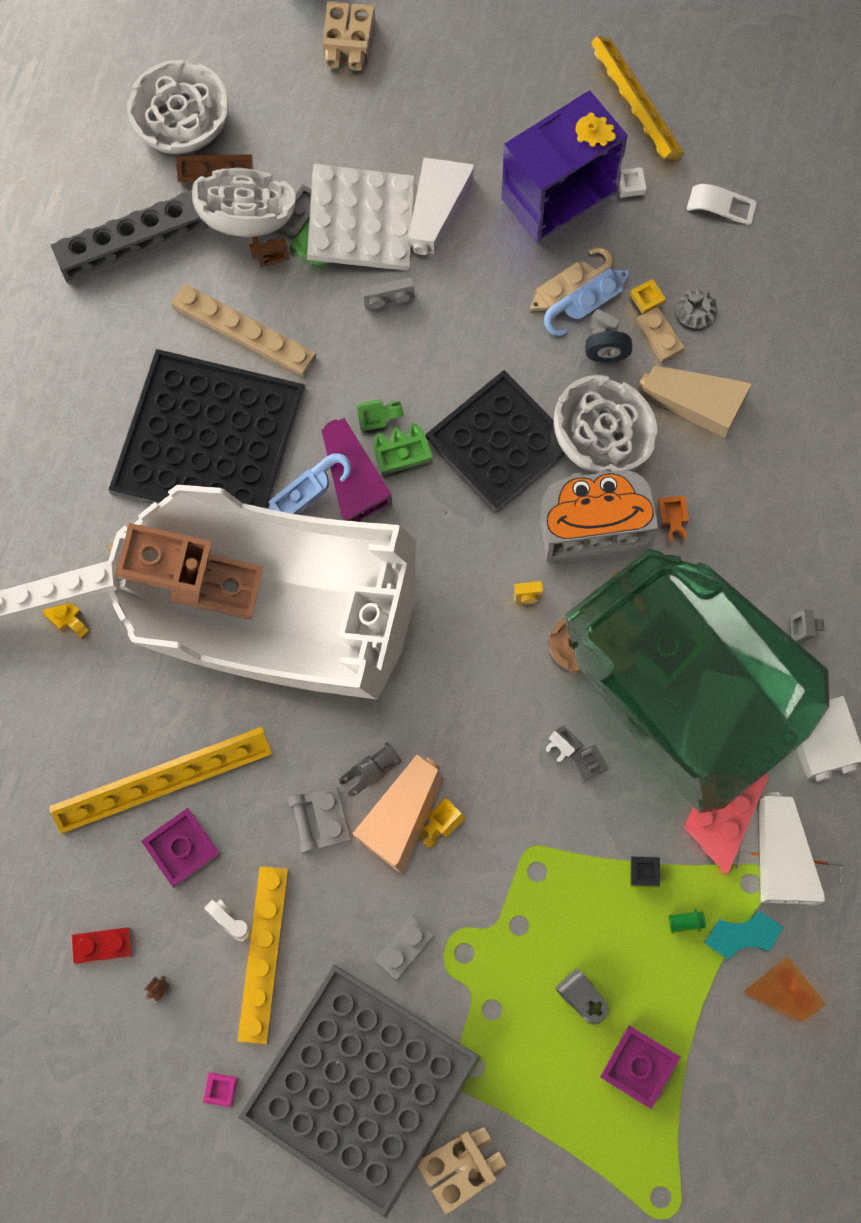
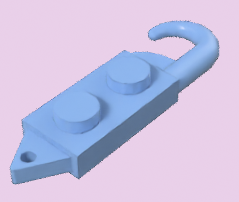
M606 269L568 294L546 311L544 317L546 329L556 336L566 334L568 332L567 329L558 330L553 326V318L556 315L565 311L573 319L584 317L622 292V286L630 271Z
M334 453L325 457L316 466L305 471L269 501V509L300 514L327 492L329 478L326 471L335 463H341L344 466V474L340 480L344 482L351 473L349 459L340 453Z

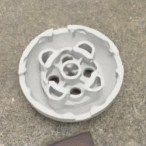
M184 60L166 61L145 71L133 84V91L129 100H127L128 117L137 135L150 147L169 154L191 153L207 146L222 130L228 113L227 94L219 77L202 64L185 63ZM164 106L168 108L167 112L160 113Z
M227 168L212 171V176L208 178L199 177L192 187L193 205L199 217L213 229L233 236L257 237L270 234L287 223L295 207L296 195L293 188L283 180L279 183L272 179V174L254 169Z
M594 375L576 380L565 389L557 402L554 412V430L562 450L576 465L593 474L603 469L633 471L650 457L655 448L657 423L651 407L633 387L625 382L620 384L609 380V376ZM615 433L619 434V441L614 438Z

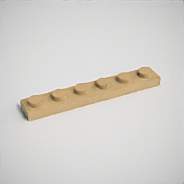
M185 283L171 302L172 308L301 377L305 376L316 359V352Z

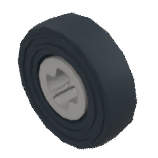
M599 332L586 339L585 353L590 360L596 362L621 361L631 355L633 348L632 339L624 332Z

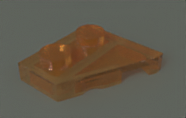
M788 956L744 990L747 995L801 1022H805L826 1005Z

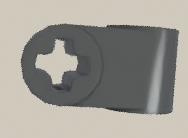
M575 968L555 987L560 996L587 1023L599 1024L607 1016L609 1009L606 1000L578 968ZM591 1003L593 1006L599 1004L601 1006L599 1010L601 1016L596 1014L590 1016L588 1014L590 1009L588 1004Z

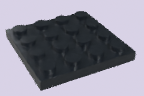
M505 370L500 372L425 434L426 439L495 512L565 455L556 438L554 420Z

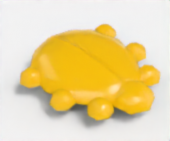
M588 113L587 116L581 118L576 124L577 141L580 143L583 141L589 142L591 147L596 146V143L600 142L601 146L604 147L607 145V141L612 142L615 139V133L612 132L614 126L611 124L607 125L605 117L598 118L595 117L594 113Z

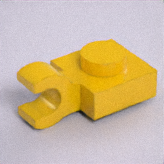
M71 602L42 611L44 616L62 632L70 627L81 639L89 632L86 626L77 619L82 612Z

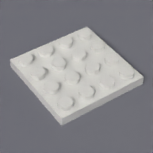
M314 164L307 260L408 271L410 266L408 238L412 222L414 176Z

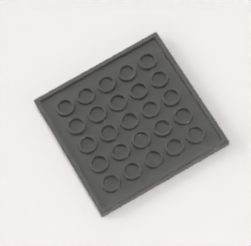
M334 964L238 1118L382 1217L387 1218L482 1057Z

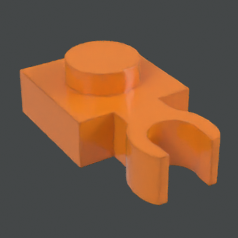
M685 495L658 498L657 503L661 527L669 526L670 529L667 536L668 542L672 544V534L678 533L681 535L683 543L687 535L682 525L689 522Z

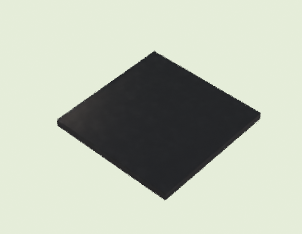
M156 349L108 489L109 492L152 504L154 502L159 504L170 495L168 491L176 485L225 489L243 504L269 509V501L272 499L305 393V384Z

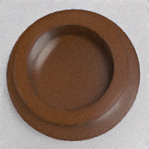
M164 975L159 979L154 976L144 988V991L147 992L144 999L147 1001L150 999L156 1003L170 986L165 981L166 977Z

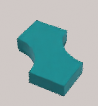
M757 911L748 921L739 924L718 919L703 944L727 960H730L737 951L746 947H756L769 952L784 927L761 911Z

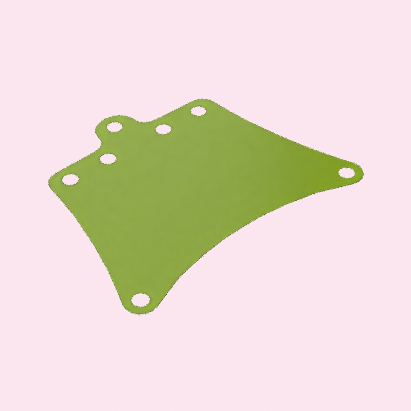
M540 845L532 846L523 852L497 922L491 927L484 929L464 927L456 930L449 937L445 945L443 959L448 974L466 985L472 998L460 1044L481 1056L485 1065L483 1074L478 1077L470 1076L462 1092L517 1119L565 1149L604 1177L647 1215L659 1220L671 1218L678 1212L682 1201L678 1133L681 1096L687 1060L703 1004L724 960L723 956L703 943L718 919L739 924L748 921L761 905L760 888L755 893H746L741 888L740 882L746 874H753L760 881V867L756 864L746 863L740 864L739 869H737L738 864H732L728 874L724 875L719 871L720 868L717 865L660 864V887H630V861L599 858ZM535 862L544 864L547 869L545 879L539 882L531 880L527 873L528 867ZM694 909L704 912L706 928L701 929V932H697L696 929L671 933L668 915L694 912ZM523 916L528 920L529 929L527 933L518 936L511 932L509 924L513 917ZM467 943L474 949V957L469 963H460L455 958V949L459 944ZM575 968H578L589 979L608 1004V1014L599 1024L587 1023L555 989ZM488 1000H496L501 1004L502 1014L496 1020H488L483 1015L482 1007ZM591 1003L588 1004L590 1007L588 1014L590 1016L593 1014L601 1016L599 1013L601 1006L599 1004L595 1006ZM628 1025L680 1056L677 1065L652 1109L647 1108L599 1078ZM656 1187H665L670 1192L671 1201L665 1208H657L651 1202L650 1195Z

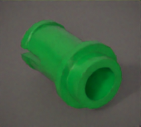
M694 909V912L668 915L671 933L696 929L697 932H701V929L706 928L703 911Z

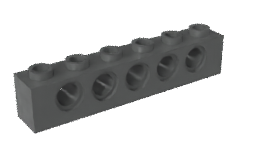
M192 191L184 192L175 198L164 202H157L153 206L141 211H133L129 215L117 220H109L96 228L85 229L80 234L69 238H62L56 243L51 244V248L64 279L68 282L208 228V225L199 217L194 208ZM130 232H133L132 235H130V236H125L126 234H128V233H130ZM109 241L108 244L101 245L102 243Z

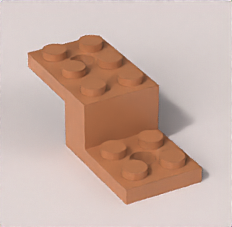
M129 523L116 569V577L171 589L170 602L251 620L264 566L211 555L212 541ZM151 550L157 553L158 558L155 561L149 562L143 559L142 554ZM231 581L238 585V590L230 593L223 588V585Z

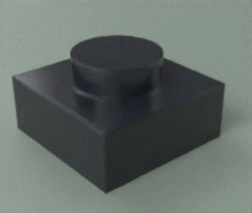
M631 856L630 887H660V857Z

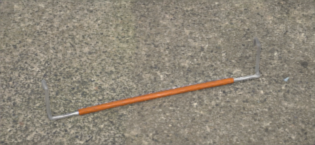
M738 851V853L760 856V853ZM738 854V865H737V869H739V866H740L739 854ZM813 860L814 863L840 865L842 876L840 880L843 882L842 864Z

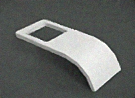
M699 184L692 188L687 211L703 209L745 225H751L757 202L718 186ZM733 197L750 203L747 220L729 213Z

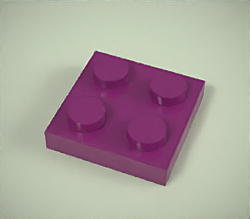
M186 808L141 840L173 888L221 855L189 808Z
M628 1025L599 1078L647 1108L652 1109L677 1065L680 1056Z

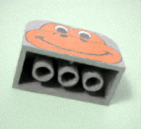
M603 469L596 474L590 475L575 473L568 478L559 479L552 483L543 496L540 526L546 561L653 545L658 531V523L652 492L648 482L635 472Z

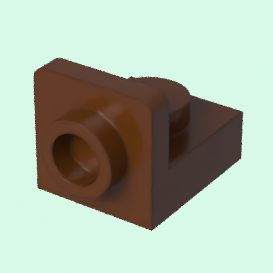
M252 237L253 243L249 244L253 259L258 258L261 268L290 259L285 237L271 239L263 244H259L258 237Z

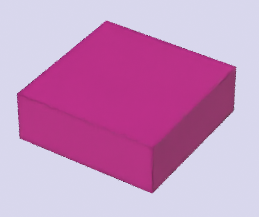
M209 1072L203 1103L233 1108L239 1077Z

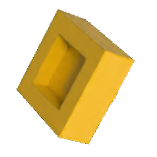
M653 279L630 291V296L642 315L664 305L666 302V298Z
M542 581L514 584L515 602L533 604L538 602V599H542Z

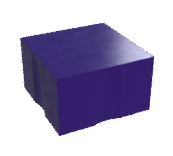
M589 90L504 143L501 199L536 243L618 191L621 177V162L625 155L628 137L627 133ZM592 112L598 118L605 117L607 120L605 123L614 126L612 132L615 133V139L612 142L607 141V145L604 147L601 146L600 142L596 143V146L591 147L589 142L583 141L580 143L577 141L576 124L581 118L587 116L588 113Z

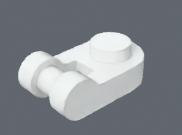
M211 900L204 907V910L236 941L245 942L250 937L248 926L242 920H233L229 916L232 911L224 902L219 900L215 903Z

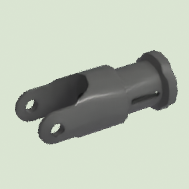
M386 742L384 744L385 747L372 757L368 755L340 776V784H346L354 777L361 776L359 782L348 790L349 796L357 795L382 777L383 772L393 764L402 762L389 742Z

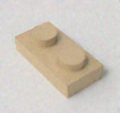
M658 307L635 318L636 326L661 364L684 352V345Z

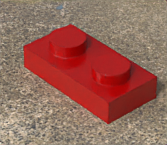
M126 927L73 934V964L133 957L131 928Z

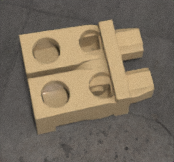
M327 1L323 51L328 68L339 67L340 59L349 60V68L352 70H362L364 62H368L372 31L375 26L374 5L352 4L350 15L349 3ZM341 10L344 14H334L333 11ZM365 12L368 16H358L357 13Z
M485 1127L474 1130L471 1133L466 1131L424 1156L418 1164V1168L429 1187L455 1171V1175L431 1189L446 1215L496 1181L495 1176L507 1167L499 1152L486 1160L480 1153L479 1149L492 1141Z

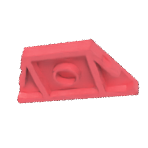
M707 775L684 829L693 839H696L700 848L707 856L711 857L720 868L719 871L724 875H727L769 775Z

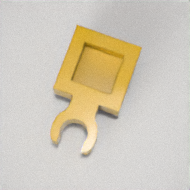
M445 797L429 813L427 819L430 823L423 827L419 839L423 841L429 835L423 844L431 848L436 844L441 834L447 838L466 817Z

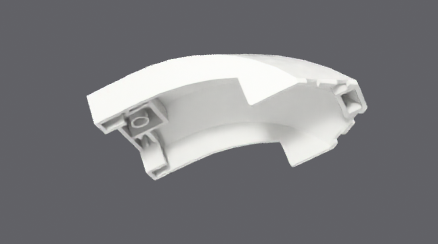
M176 485L168 491L170 495L159 504L154 502L138 515L140 519L134 524L212 541L211 555L264 567L251 620L170 602L171 589L117 578L118 590L107 593L113 601L112 605L117 615L125 624L129 632L127 634L132 643L184 661L255 680L305 690L378 699L402 654L414 604L416 540L400 525L342 521L280 512L243 504L222 488ZM124 526L116 533L109 561L111 560L116 564V569L125 540L127 526ZM149 550L144 552L142 557L144 560L152 562L158 558L156 552ZM229 581L223 585V588L227 592L233 593L238 590V585Z

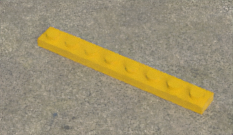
M259 727L50 806V813L60 834L272 755L273 753L263 727Z

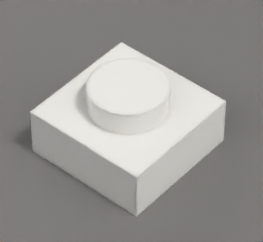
M642 167L621 170L619 183L620 198L645 195L647 189Z

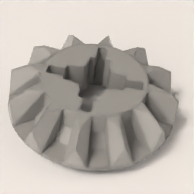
M699 288L696 291L688 290L679 297L676 304L677 317L684 325L690 328L698 329L710 325L716 318L718 311L716 299H713L709 292H701ZM701 302V310H697L696 312L691 314L693 305L696 306L698 303L700 304Z

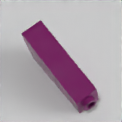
M345 417L327 423L321 429L327 456L340 453L345 455L351 464V473L344 482L340 480L344 474V466L341 463H335L330 467L342 520L361 522L392 505V495Z

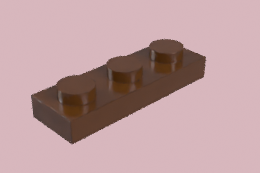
M253 154L176 156L178 182H195L201 176L208 178L212 176V171L220 169H253Z

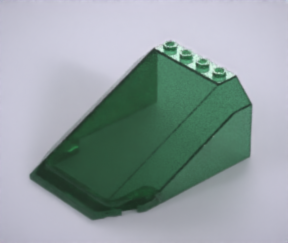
M649 548L564 614L579 670L679 793L699 813L725 808L806 741L829 708L828 669L707 564L698 562L696 565L682 561L681 557L665 555L660 551Z

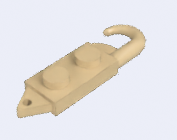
M595 247L589 253L604 255L606 259L604 264L594 269L587 263L576 262L538 287L535 292V298L530 306V311L548 310L551 306L606 269H612L614 256L611 251L603 247Z

